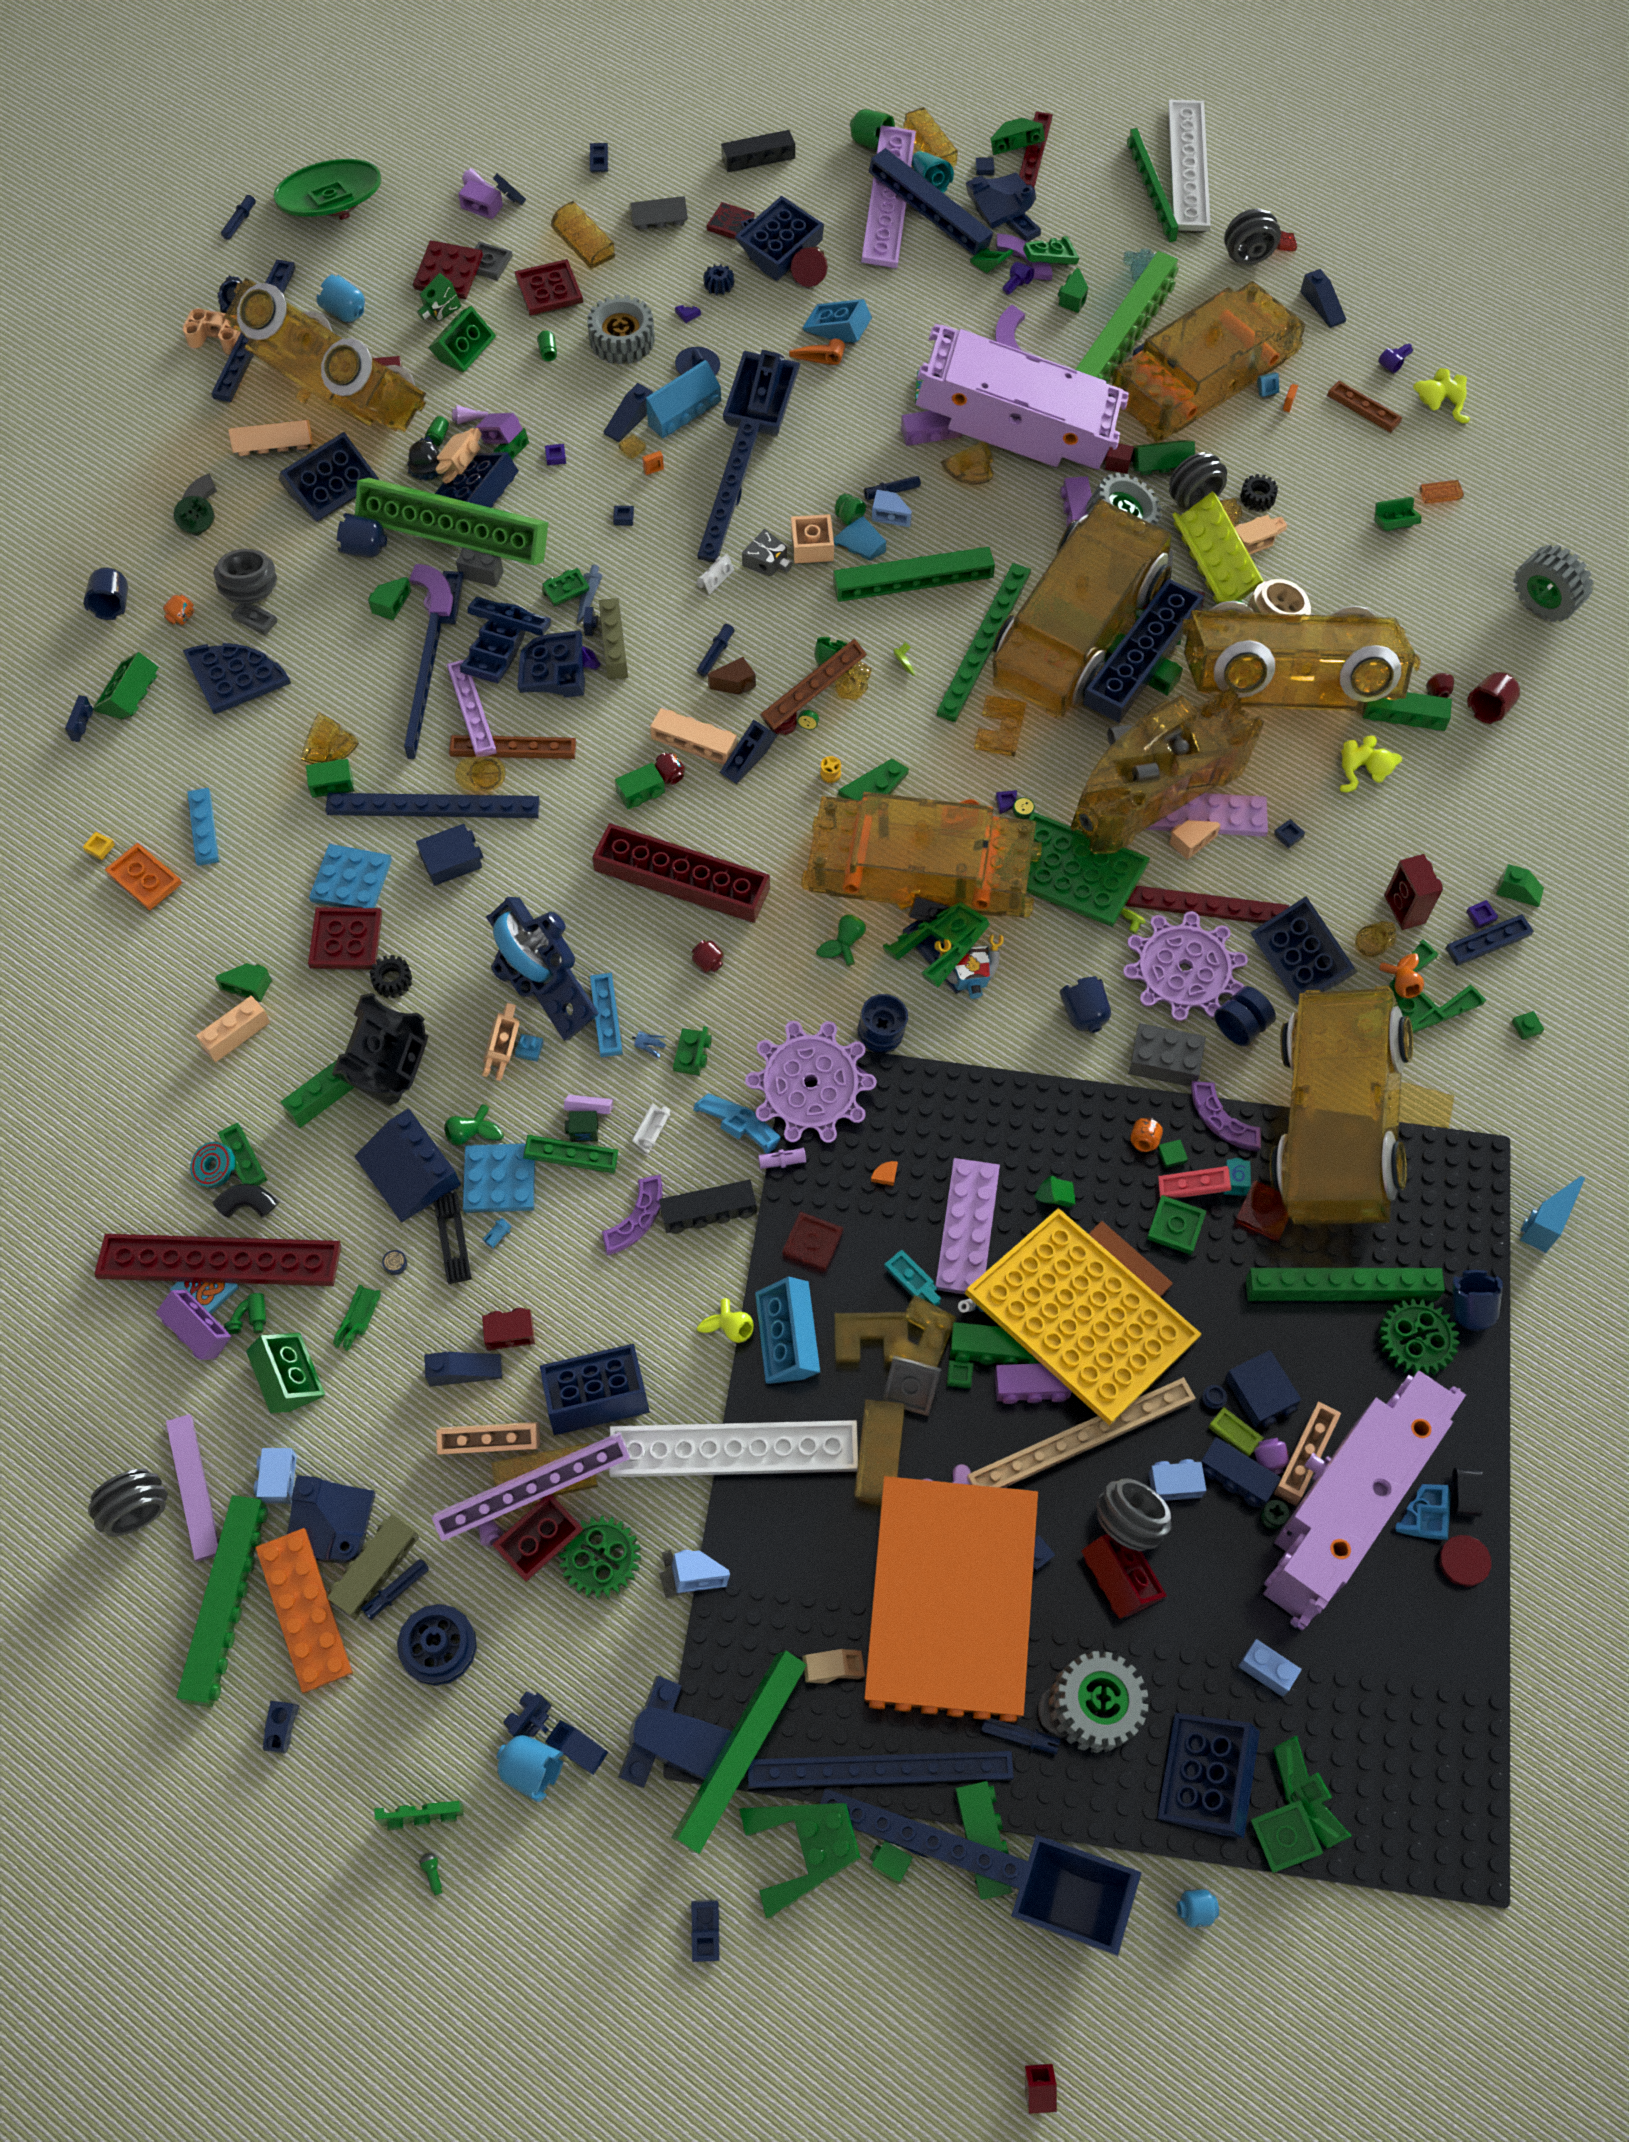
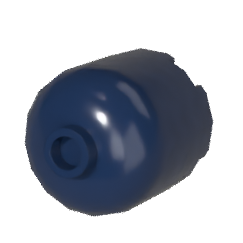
M349 513L343 514L345 520L344 522L340 521L337 531V541L341 542V547H338L339 553L373 558L381 552L383 547H386L387 536L384 533L383 526L378 521Z
M102 567L95 570L88 580L83 602L85 609L95 613V617L104 620H115L116 616L124 614L128 594L127 579L121 572L113 568Z
M1096 976L1086 977L1077 980L1078 985L1069 988V985L1064 986L1059 994L1072 1026L1079 1031H1089V1033H1096L1102 1030V1026L1111 1017V1008L1102 979L1098 980Z
M1466 1270L1463 1271L1462 1276L1453 1277L1452 1313L1459 1325L1472 1331H1480L1491 1328L1498 1321L1503 1282L1500 1277L1496 1276L1494 1279L1487 1276V1271Z

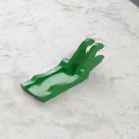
M358 1285L349 1310L334 1337L333 1344L335 1348H339L344 1339L343 1347L348 1351L357 1334L364 1336L381 1296L380 1290L374 1291Z

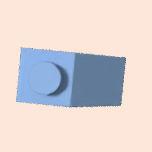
M877 490L872 507V521L910 527L912 511L898 494Z
M682 1550L674 1554L672 1570L677 1593L727 1587L730 1577L729 1570L701 1551Z

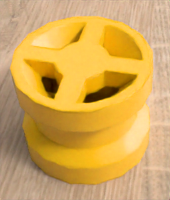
M834 756L823 758L820 764L822 780L827 783L838 781L841 777V761Z

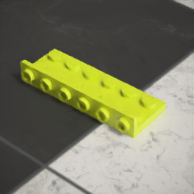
M1213 491L1181 516L1176 512L1172 514L1175 519L1173 524L1179 532H1182L1183 536L1181 539L1186 546L1190 547L1189 554L1194 561L1198 562L1197 569L1206 577L1205 584L1211 591L1213 590L1215 594L1213 599L1217 604L1242 600L1264 582L1221 502Z

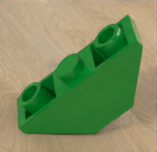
M1025 118L1004 122L990 138L993 156L1045 141L1043 124Z

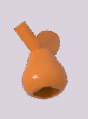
M1416 953L1403 957L1397 966L1383 962L1380 964V971L1395 975L1394 987L1400 997L1406 999L1414 998L1423 991L1424 980L1419 973L1413 971L1419 963V957Z

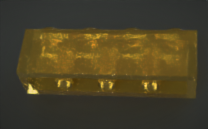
M922 107L905 113L904 129L916 131L914 143L918 145L921 151L948 161L952 167L957 166L958 150L927 110Z

